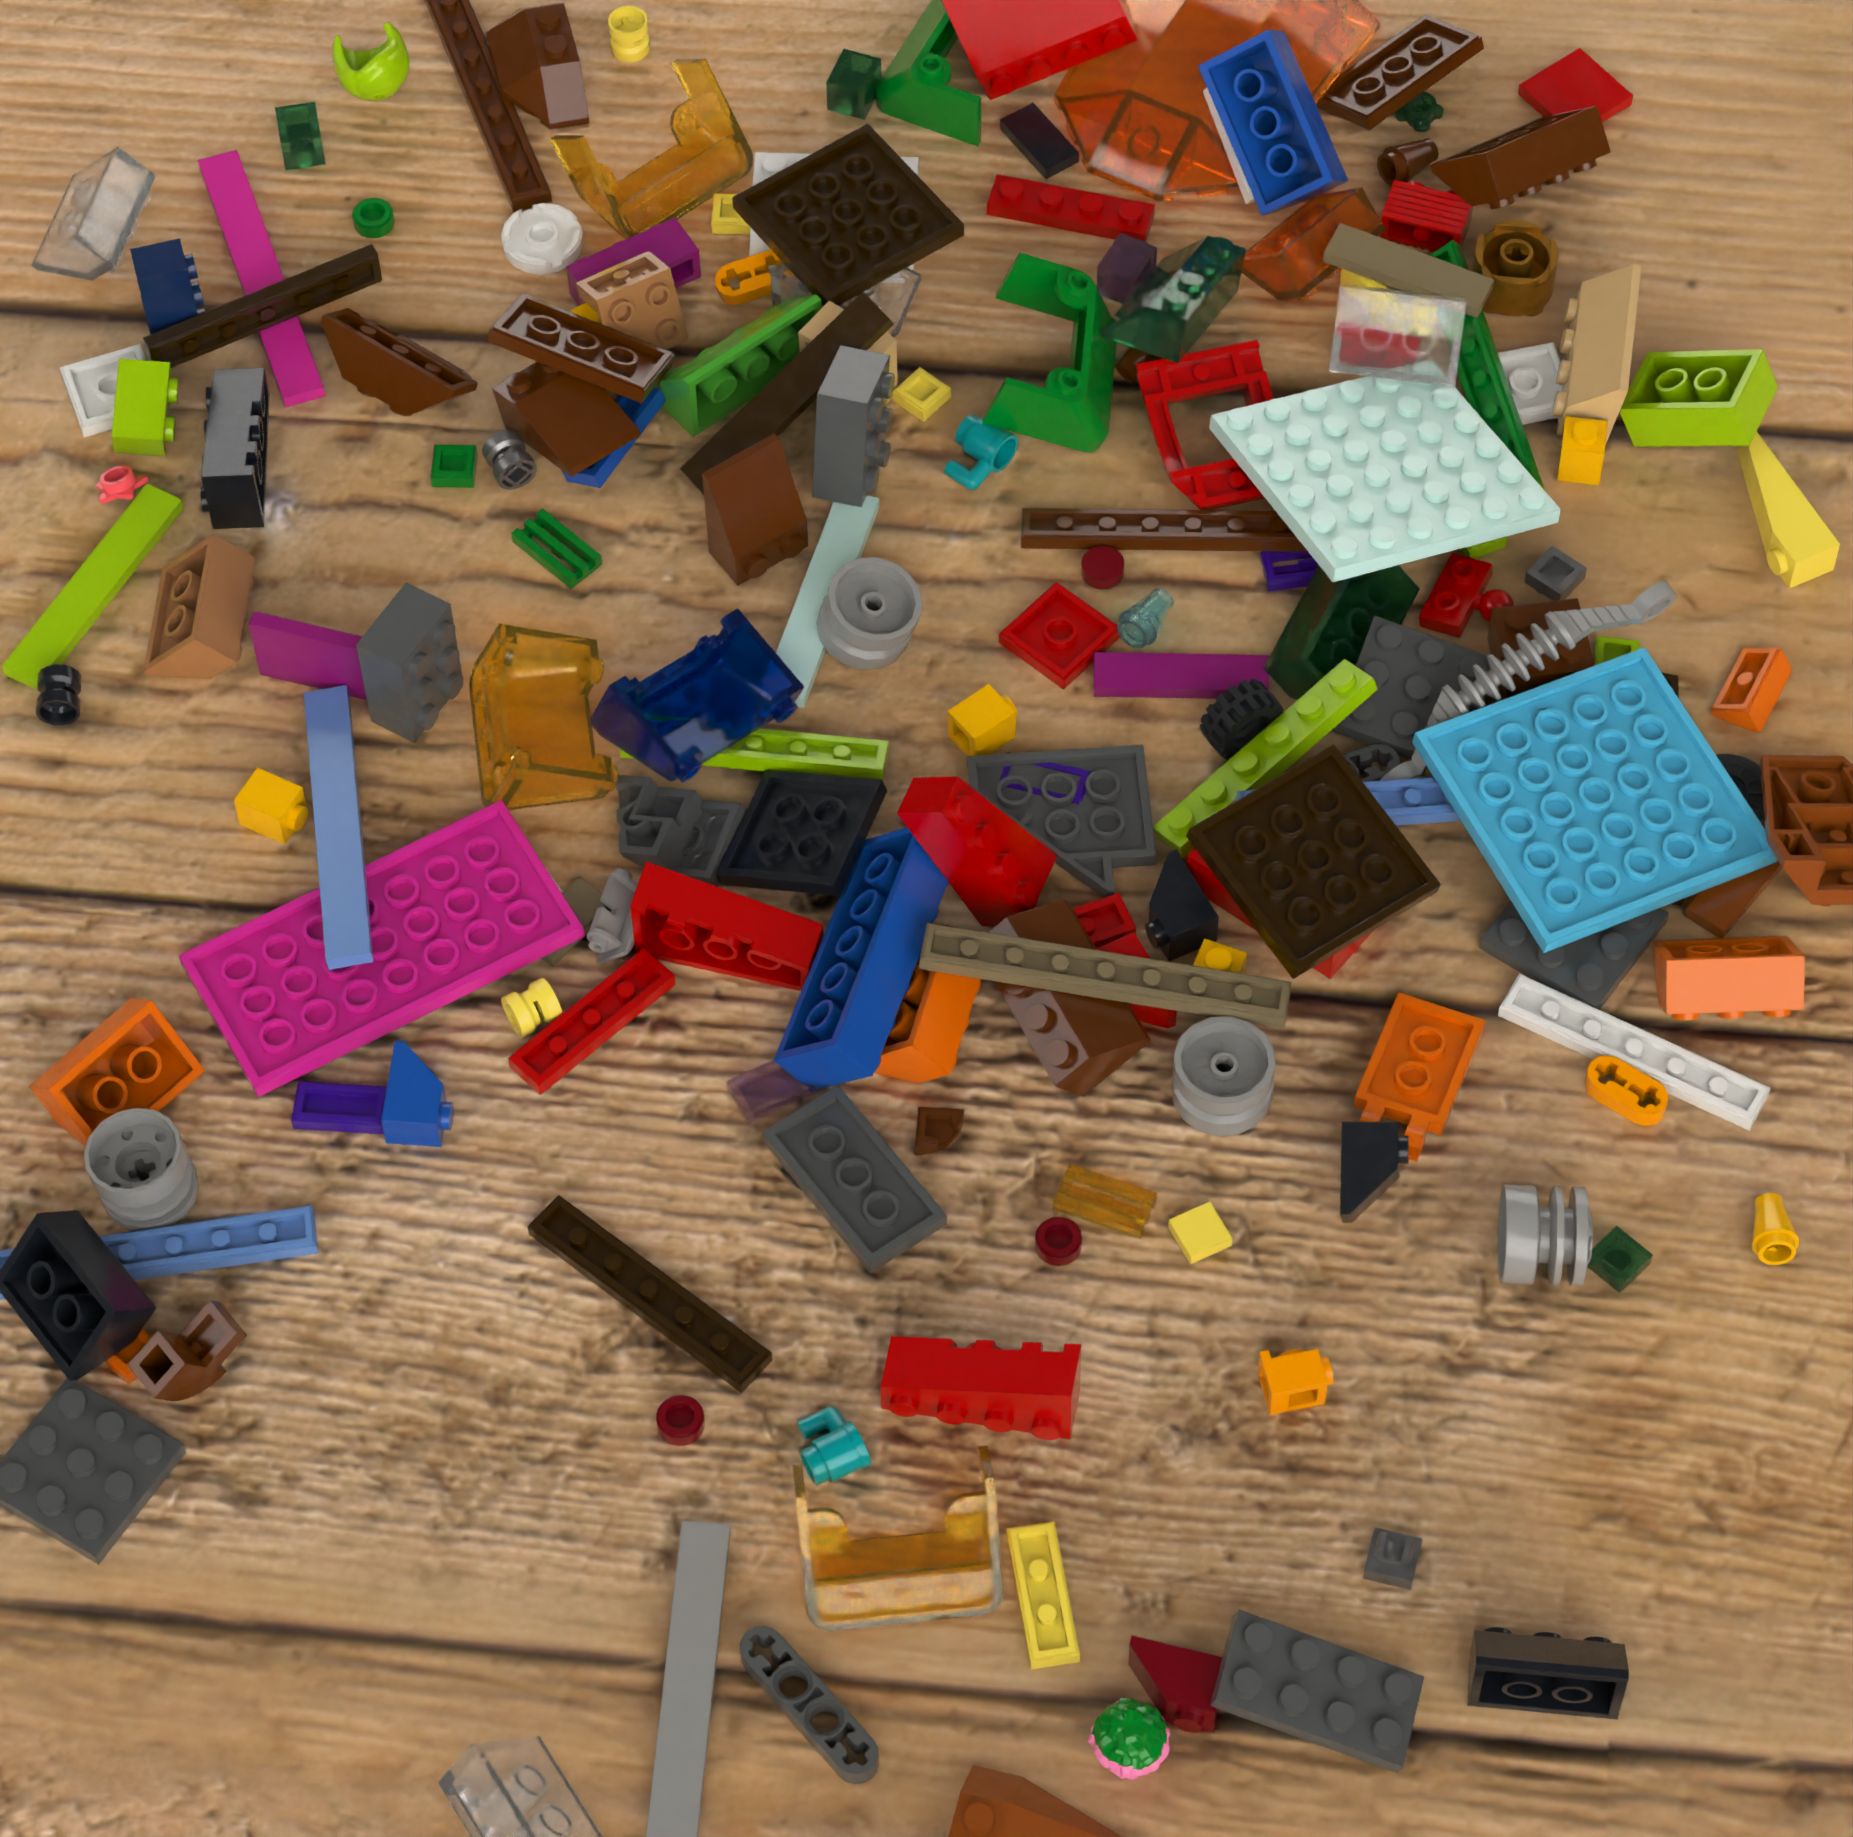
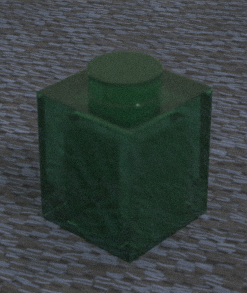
M843 49L826 81L827 110L865 120L876 99V86L882 78L881 58Z
M315 101L275 107L285 170L326 165Z

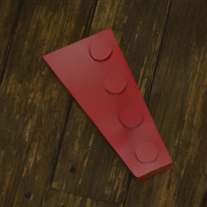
M913 777L897 814L981 926H996L1008 916L1033 909L1038 902L1057 855L960 777Z
M647 861L645 862L630 905L636 954L644 948L658 960L801 991L824 936L823 924Z
M891 1336L880 1386L881 1409L890 1410L892 1413L902 1417H913L916 1414L936 1417L941 1422L951 1425H959L963 1422L984 1425L989 1430L1001 1433L1011 1430L1028 1432L1043 1440L1071 1439L1080 1392L1081 1344H1064L1063 1352L1043 1351V1345L1040 1342H1022L1021 1350H1004L998 1347L994 1340H976V1342L969 1344L967 1348H959L952 1339Z

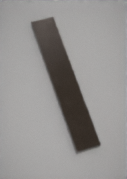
M372 244L143 337L148 361L170 362L171 368L381 282L382 275L378 253Z
M863 291L680 468L681 471L704 495L702 473L774 433L779 436L817 399V393L840 345L868 350L894 323Z
M560 1195L527 1226L531 1237L740 1393H743L773 1361L772 1352Z

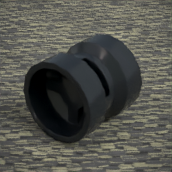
M57 664L40 670L37 683L40 695L36 702V715L40 720L52 725H67L75 722L80 717V699L78 694L81 692L82 676L78 670L67 665Z

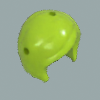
M389 22L383 24L387 34V41L371 50H348L342 46L340 35L335 36L332 54L336 74L341 86L349 94L366 101L386 100L399 90L407 78L410 64L408 52L401 34Z

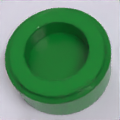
M365 199L359 202L353 209L354 228L363 237L380 238L387 235L394 227L393 209L383 199Z

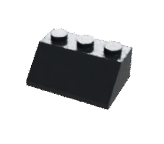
M78 1210L37 1213L0 1270V1293L70 1381L80 1379L132 1344L156 1309L155 1305Z
M1491 1627L1484 1631L1474 1630L1470 1648L1467 1706L1618 1720L1629 1680L1625 1644L1612 1643L1607 1638L1596 1636L1588 1637L1584 1640L1565 1639L1552 1632H1539L1533 1636L1512 1634L1510 1630L1500 1627Z

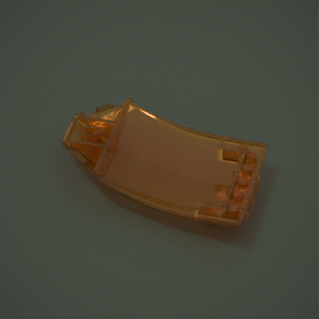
M1126 0L1130 8L1138 40L1069 68L1054 95V102L1066 117V128L1074 145H1078L1083 154L1082 163L1087 172L1158 202L1173 200L1174 193L1196 191L1198 197L1228 194L1229 187L1239 185L1204 97L1203 90L1207 86L1198 65L1268 29L1285 31L1317 105L1336 78L1378 31L1381 22L1358 0Z

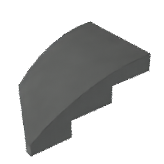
M616 775L614 786L619 794L620 809H617L616 813L617 822L621 827L618 835L620 854L644 867L647 861L718 887L720 879L717 876V872L746 812L742 804L703 800L696 790L661 788L650 777Z

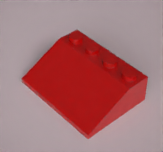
M941 0L972 69L990 100L1138 40L1130 8L1126 0Z

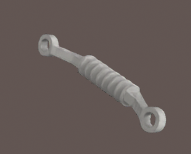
M1663 580L1647 588L1631 605L1606 606L1605 608L1593 607L1592 609L1567 610L1566 612L1549 611L1544 615L1548 626L1547 630L1542 629L1536 623H1532L1530 628L1534 637L1533 640L1530 641L1521 633L1515 636L1519 650L1515 651L1504 643L1501 645L1505 658L1503 661H1500L1491 653L1487 655L1490 667L1488 672L1475 664L1472 666L1476 678L1475 681H1470L1462 674L1457 677L1461 691L1457 692L1448 684L1443 686L1425 729L1469 713V706L1471 704L1477 709L1485 707L1483 696L1486 694L1496 702L1500 701L1501 696L1498 685L1502 684L1513 692L1516 687L1512 675L1516 674L1527 682L1530 680V675L1526 665L1530 663L1539 671L1545 669L1541 657L1543 653L1554 661L1560 658L1556 644L1560 643L1571 651L1576 647L1575 644L1592 633V631L1650 621L1671 606L1676 600L1677 594L1667 581ZM1415 749L1410 761L1399 764L1385 774L1380 781L1424 778L1428 767Z

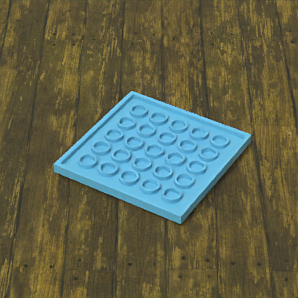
M1645 647L1415 732L1413 745L1543 953L1776 863L1778 860L1766 841V830Z

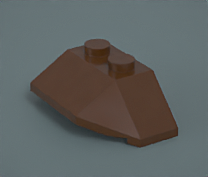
M564 3L518 9L486 32L503 97L524 112L540 119V123L548 129L589 123L580 59Z
M349 308L328 313L322 317L321 324L342 378L357 386V390L363 395L376 397L388 404L390 410L396 414L412 416L473 392L477 388L478 382L472 379L464 370L405 336L375 321L361 317L359 313Z

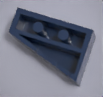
M180 238L130 249L150 335L205 312L204 308L196 309V307L204 306L199 282H190V280L198 278L193 254L184 255Z

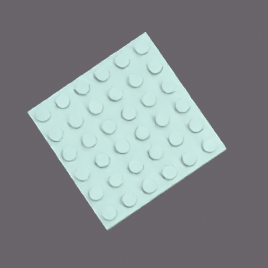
M1432 360L1420 362L1414 366H1406L1404 369L1398 368L1354 380L1213 414L1210 418L1209 429L1332 582L1548 526L1559 521L1561 509Z

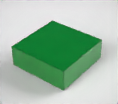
M434 445L431 469L432 487L474 488L478 455L476 445Z

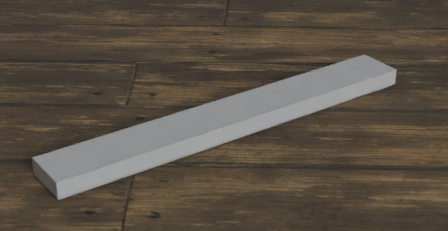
M682 1521L646 1837L699 1836L731 1536L730 1524Z

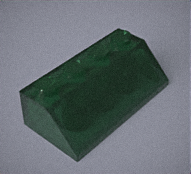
M1207 236L1163 258L1102 328L1101 336L1179 363L1238 292L1246 248L1234 245L1232 241L1226 238Z
M1399 565L1337 582H1332L1322 568L1318 566L1263 669L1289 697L1298 700L1344 659L1356 666L1374 615L1402 625L1420 588Z

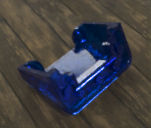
M738 608L722 617L720 623L723 628L718 636L714 634L709 638L707 635L701 637L692 651L639 682L636 677L629 680L624 676L610 684L589 721L598 734L671 782L679 779L683 783L692 778L702 768L704 762L774 719L777 723H781L790 717L798 708L795 701L801 694L804 686Z

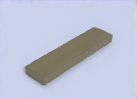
M1339 223L1323 255V262L1475 318H1478L1494 285V279L1342 223Z

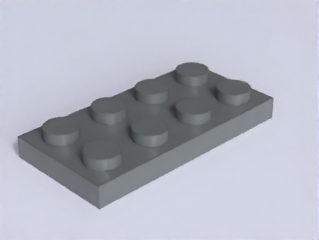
M839 1085L762 1132L763 1143L870 1274L947 1225V1215Z
M1238 1610L1232 1618L1210 1706L1398 1773L1404 1766L1424 1676Z

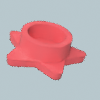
M126 465L116 466L107 470L101 475L100 482L96 484L98 490L102 492L98 498L99 502L105 504L117 498L133 499L135 489L147 483L148 476L134 475L132 468Z

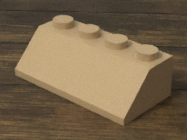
M1632 264L1584 281L1580 285L1576 298L1569 297L1567 300L1563 322L1569 323V329L1565 328L1559 350L1560 353L1566 354L1565 360L1561 359L1556 376V384L1563 386L1562 391H1557L1552 408V415L1558 417L1556 433L1558 435L1563 434L1565 416L1608 421L1606 443L1608 441L1629 387L1641 265Z

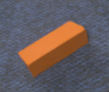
M1743 648L1710 711L1712 716L1753 732H1761L1792 671L1782 649Z

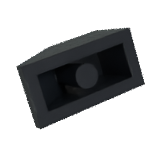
M1177 849L1168 852L1149 903L1148 923L1145 924V931L1150 943L1154 948L1160 947L1170 962L1200 949L1204 939L1216 942L1219 916Z
M1342 1122L1340 1216L1343 1223L1354 1222L1400 1178V1164H1409V1136H1400L1399 1122Z

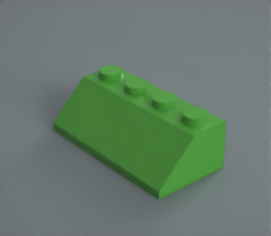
M816 294L790 297L778 306L770 307L762 316L748 325L737 328L731 336L720 343L704 349L698 357L687 364L671 370L665 378L660 380V389L666 400L662 408L694 437L749 402L799 354L798 332L822 308L821 299Z

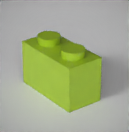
M119 359L112 426L114 453L165 456L166 443L174 442L176 419L169 416L170 403H178L179 378L172 377L170 362Z

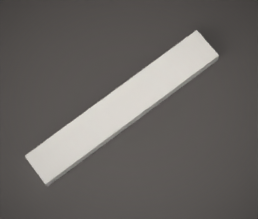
M1522 974L1517 976L1499 1007L1498 1016L1593 1060L1600 1056L1616 1057L1658 1081L1665 1087L1668 1094L1749 1131L1769 1096L1770 1087Z

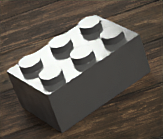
M840 345L817 393L813 498L862 507L868 492H875L879 480V467L885 468L887 466L891 444L885 442V433L887 434L890 430L893 409L887 407V399L891 398L895 383V374L889 373L890 355Z
M406 582L356 646L371 722L415 743L425 730L428 731L434 726L438 719L439 711L447 701L454 699L459 694L464 678L462 676L451 604Z

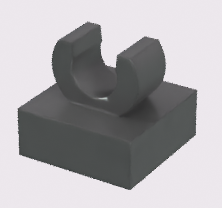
M1551 546L1526 571L1524 582L1552 601L1565 600L1585 579L1587 568L1559 549Z
M1374 1527L1363 1579L1411 1590L1422 1538Z

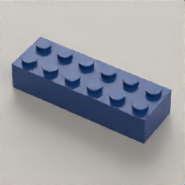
M907 827L865 840L839 896L774 1057V1061L810 1091L873 1076L880 1065V1056L888 1035L895 1026V1017L902 999L910 988L911 976L921 956L927 923H933L938 916V907L949 882Z

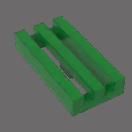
M543 508L536 513L537 519L533 521L529 518L524 522L523 530L517 528L511 533L514 544L570 589L602 565V558L598 552ZM535 536L550 548L554 555L566 561L577 571L575 573L571 572L531 538Z

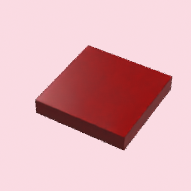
M1581 48L1519 84L1518 95L1543 117L1597 105L1602 123L1632 105L1633 94Z
M1055 582L999 633V643L1063 690L1094 662V652H1105L1121 638V628L1058 582Z

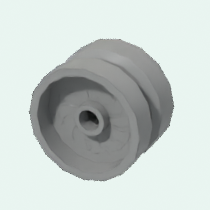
M878 557L858 558L844 564L832 577L827 594L819 610L816 624L820 641L828 653L842 664L860 670L881 669L896 662L906 650L911 634L919 621L922 609L919 587L907 571L894 562Z
M1232 1016L1209 1017L1197 1022L1180 1036L1173 1057L1172 1095L1173 1104L1184 1121L1198 1131L1214 1136L1238 1135L1254 1128L1267 1115L1273 1099L1276 1063L1274 1047L1266 1034L1249 1021Z

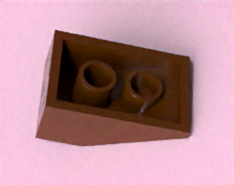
M535 362L522 371L511 374L505 381L492 388L505 428L517 431L527 445L571 477L640 436L637 426L604 388L540 362Z
M775 433L702 473L709 553L737 586L751 578L763 575L768 568L786 558L797 556L804 548L808 547L807 519L780 439Z

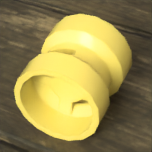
M622 6L615 9L608 18L609 33L611 35V53L622 62L630 63L642 60L648 55L650 50L646 13L635 6Z
M543 977L530 983L528 990L522 993L512 992L501 998L504 1012L512 1028L520 1038L534 1033L536 1026L543 1022L551 1024L563 1014L553 989Z

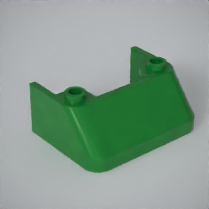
M932 0L876 86V105L884 114L978 147L981 142V97L948 86L951 80V65L945 58L957 41L958 36L942 1Z
M1019 252L996 292V299L1073 321L1069 368L1058 367L1053 369L1045 379L1044 388L1006 377L983 415L982 423L1081 452H1094L1101 447L1109 432L1117 343L1116 324L1094 281L1086 273Z

